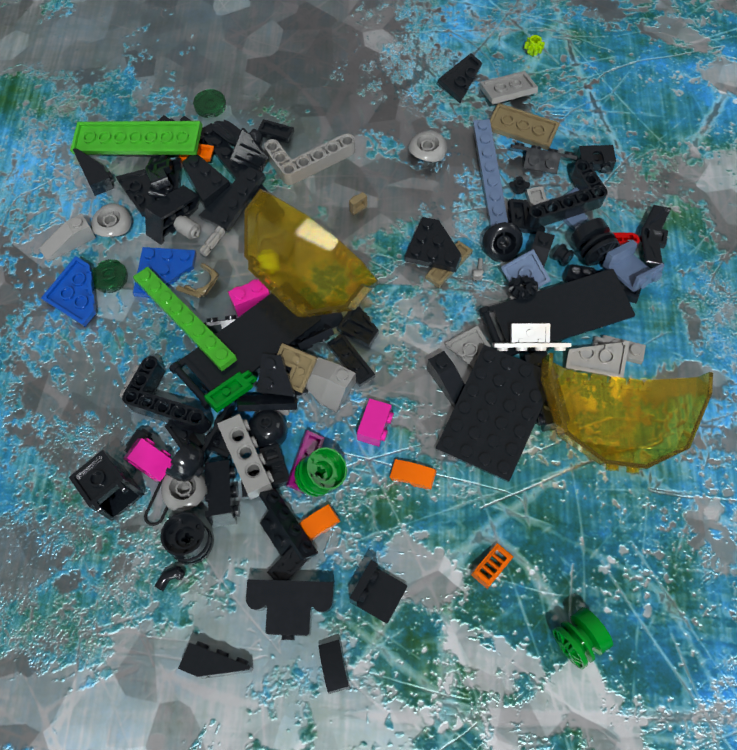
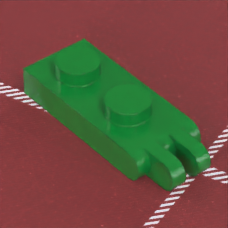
M249 370L243 374L238 372L204 395L205 401L218 413L251 390L257 378Z

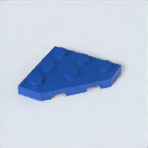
M143 247L137 273L149 267L169 287L179 280V277L185 272L189 273L194 269L196 251ZM135 282L133 289L134 297L151 298Z
M75 256L41 299L84 327L87 326L97 313L92 267Z

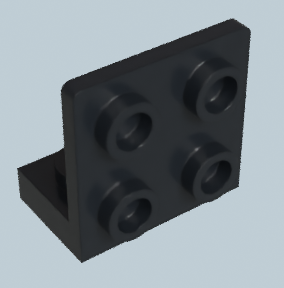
M371 560L349 599L353 605L387 624L404 595L407 585L378 569L379 564Z

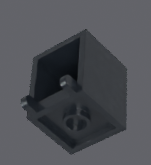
M104 450L100 451L69 476V479L87 505L111 521L145 495L126 468Z

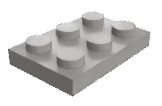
M525 71L480 82V89L491 104H499L504 101L538 93V86Z

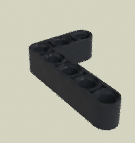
M577 160L571 173V178L579 191L531 206L526 218V225L533 229L540 228L598 209L603 205L608 191L587 160Z
M154 356L144 358L123 393V402L135 413L200 434L209 431L211 421L202 410L153 395L164 376L165 368Z

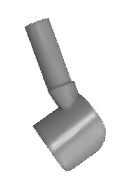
M482 258L478 260L477 270L472 271L474 281L483 279Z

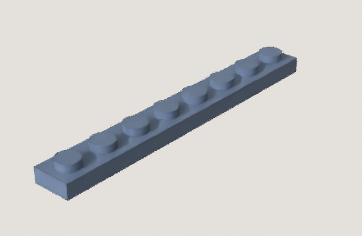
M490 119L473 120V130L489 225L492 227L498 223L508 222Z

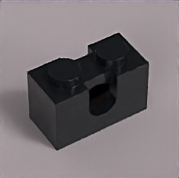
M613 145L579 146L576 154L578 160H587L594 170H600L602 173L612 172L616 163Z

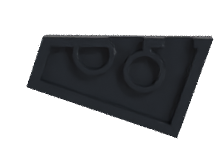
M470 53L441 76L437 83L461 103L479 72L482 62Z
M145 169L115 176L141 216H145V207L157 201L155 197L148 195L149 188H154V186L150 183Z

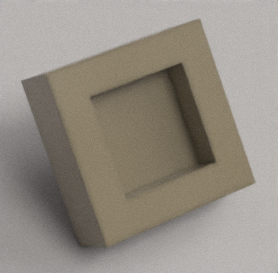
M364 192L353 196L349 200V211L353 215L367 207V195Z

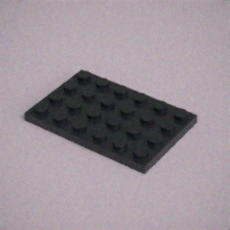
M484 345L435 449L504 481L510 482L557 374Z

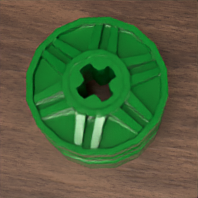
M328 447L318 448L299 461L294 473L295 482L300 491L307 496L320 497L343 484L347 475V466L342 455L335 449Z
M582 607L570 616L571 623L564 621L561 623V627L557 626L552 630L553 636L562 652L580 669H584L588 666V662L591 663L595 660L594 653L602 655L613 646L612 638L602 622L590 610Z

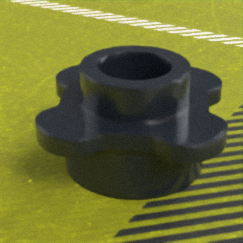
M517 176L516 180L509 183V186L514 193L522 194L526 188L530 187V183L526 182L523 177Z

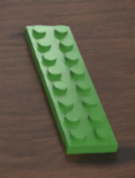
M201 121L77 122L70 151L75 154L73 149L77 148L89 155H197L203 124Z

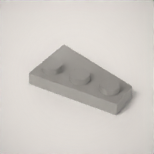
M478 326L445 343L447 348L471 368L474 367L483 346L491 347Z
M630 341L569 349L564 369L623 379Z

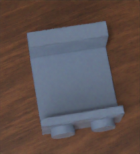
M631 240L607 252L602 266L607 270L614 269L618 279L635 292L640 288H645L652 282H657L662 277L665 265L660 264L652 269L634 255L638 243Z

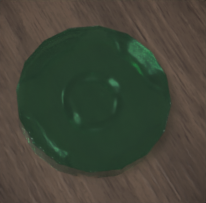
M203 90L194 97L195 111L202 117H217L226 108L225 96L218 90Z
M108 259L101 261L92 270L94 287L103 293H113L120 290L128 279L126 267L117 260Z

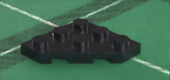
M422 217L406 252L405 261L457 272L462 254L439 220Z

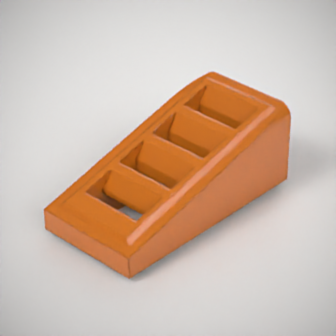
M497 543L472 572L471 576L488 589L514 556ZM495 552H500L507 559L503 561ZM493 557L501 566H497L490 558ZM488 563L496 572L494 573L485 564ZM481 569L485 570L492 577L489 579L481 572Z

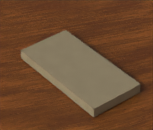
M500 103L497 104L490 118L493 133L530 145L540 146L545 150L550 148L560 125V122Z

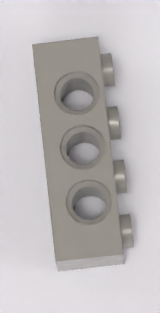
M240 414L217 423L250 500L258 497L260 492L273 490L271 483L274 480L270 471L265 472L263 465L266 462L262 453L257 454L255 450L258 444L254 436L250 437L247 432L251 430L247 420H242ZM237 436H244L241 441H234ZM245 453H251L249 458H242ZM259 470L258 475L250 476L251 471Z

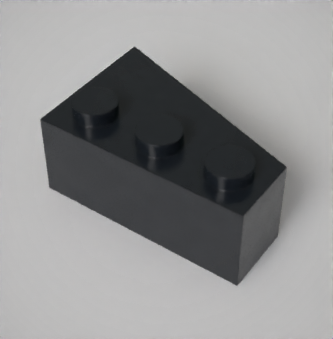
M198 154L190 155L182 161L185 174L196 194L199 195V200L205 210L230 186V182Z
M182 185L145 207L146 235L162 245L165 242L163 238L169 233L173 234L176 231L174 227L175 219L180 215L189 218L198 209L199 195Z
M229 460L205 463V486H207L205 501L208 502V511H205V517L213 528L237 524L240 510L239 505L235 504V498L238 497L237 485H234L233 478L237 477L235 466H232Z

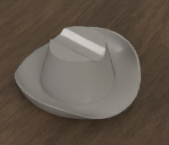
M427 130L418 133L411 139L408 150L412 155L421 160L438 162L446 155L447 145L445 138L440 133Z
M115 203L106 204L93 215L91 220L92 232L102 237L123 235L131 227V216L122 205Z
M166 474L161 485V495L165 505L176 512H183L196 507L207 493L205 476L203 474L199 478L195 476L186 482L178 481Z

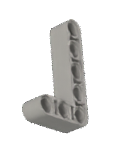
M343 134L292 160L277 140H267L264 148L265 152L269 155V163L286 185H293L352 156L355 153V138L352 134Z

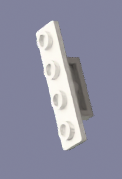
M511 323L510 342H492V347H497L499 351H508V347H516V351H527V347H535V351H547V347H554L555 351H566V347H571V343L550 342V323Z

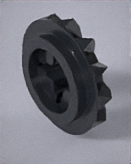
M519 275L518 278H512V281L509 282L508 291L515 298L527 299L537 293L538 282L534 280V277L528 278L527 275L525 277Z

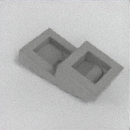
M543 186L525 191L530 206L550 200L546 198Z

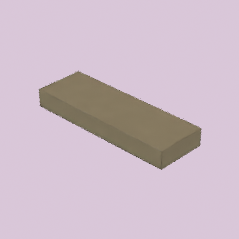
M458 241L455 245L462 254L460 267L472 254L473 250ZM432 268L426 274L425 279L440 288L454 272Z

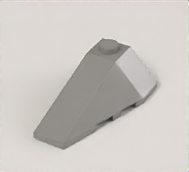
M317 357L318 360L306 385V389L316 398L320 405L337 413L356 384V373L339 364Z

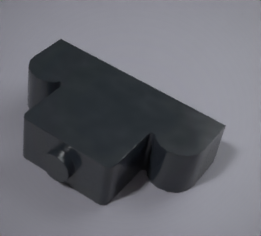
M247 579L246 603L255 611H263L267 608L266 634L282 636L281 640H295V636L311 635L313 608L319 613H327L333 608L335 584L334 582Z

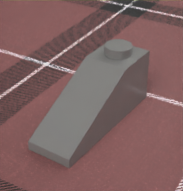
M80 214L66 221L39 249L46 261L50 262L96 237L84 216Z

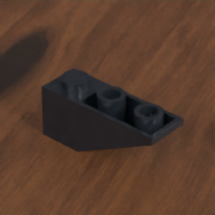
M197 641L196 645L189 642L178 669L201 679L250 673L253 671V668L248 666L249 661L237 657L236 661L228 658L229 653L217 649L216 653L208 650L209 645Z

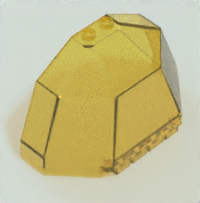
M260 189L245 209L244 257L248 260V270L256 278H259V281L297 317L305 318L356 310L380 284L365 263L339 239L308 215L271 193Z
M549 353L542 358L541 382L557 436L599 465L606 466L605 470L619 471V468L626 469L627 473H639V470L648 469L690 449L713 391L712 372L693 378L648 379L645 382L643 380L628 379L626 385V378L610 376L607 383V376L591 374L590 380H588V373L574 372L553 363L554 353Z

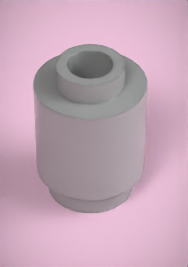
M180 215L174 221L176 231L188 239L192 240L200 235V225L187 216Z

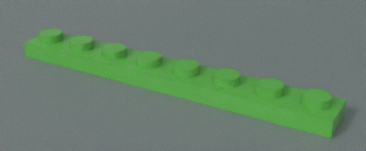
M149 267L133 276L134 281L221 371L237 361L236 356Z

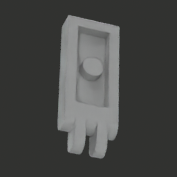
M603 335L602 338L594 337L592 346L619 343L627 340ZM630 341L626 361L641 365L644 360L646 345Z

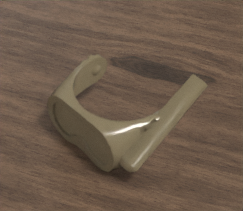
M201 263V268L210 274L211 281L206 286L197 288V290L187 285L184 287L177 286L176 290L196 298L205 297L216 283L219 274L214 269L209 268L208 265Z

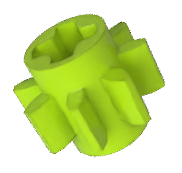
M533 35L527 38V42L524 45V49H528L527 54L536 56L542 53L545 42H541L542 38L540 36Z

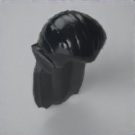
M227 120L215 121L214 124H211V128L216 134L235 146L241 132L237 126ZM252 129L249 134L261 146L263 141L261 132L257 129Z

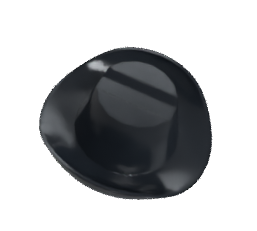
M510 222L498 223L485 232L482 240L483 249L492 260L508 262L519 253L523 243V236L517 225Z

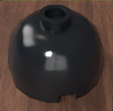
M275 410L259 411L249 421L251 429L248 431L249 436H254L260 449L276 443L280 446L287 438L288 428L286 421Z
M189 439L188 445L184 443L171 460V463L174 465L172 469L167 467L166 474L173 479L183 482L190 481L195 476L199 478L206 468L203 466L205 461L203 450Z

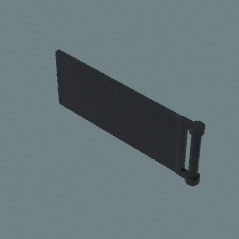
M614 269L538 291L533 297L527 299L516 298L489 307L485 306L478 310L480 316L485 321L493 342L501 341L490 316L492 312L495 313L506 342H510L511 323H550V342H557L635 317L634 310ZM509 347L508 351L501 352L514 356L525 351H516V347ZM527 347V351L535 349V347Z
M285 283L215 334L237 358V361L225 370L221 371L199 347L181 360L172 363L169 369L173 374H177L202 402L201 405L204 409H209L211 406L205 401V394L184 372L183 366L186 365L209 391H212L238 372L242 374L247 370L251 373L255 372L260 368L262 354L277 355L282 343L289 346L319 323L321 317Z

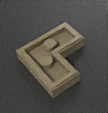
M282 343L277 355L283 356L286 366L292 368L289 376L293 390L303 394L318 358Z

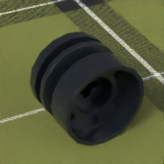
M594 218L577 228L571 236L572 244L577 251H580L581 257L588 266L604 262L607 252L620 246L619 241L610 232V228L602 218Z
M181 512L170 517L162 527L160 536L165 550L178 562L185 565H195L202 562L209 556L213 548L214 539L211 531L197 515L190 512Z

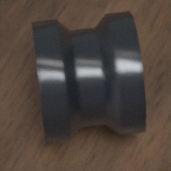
M561 244L552 258L560 261L562 266H566L573 258L575 252L568 250L565 244Z

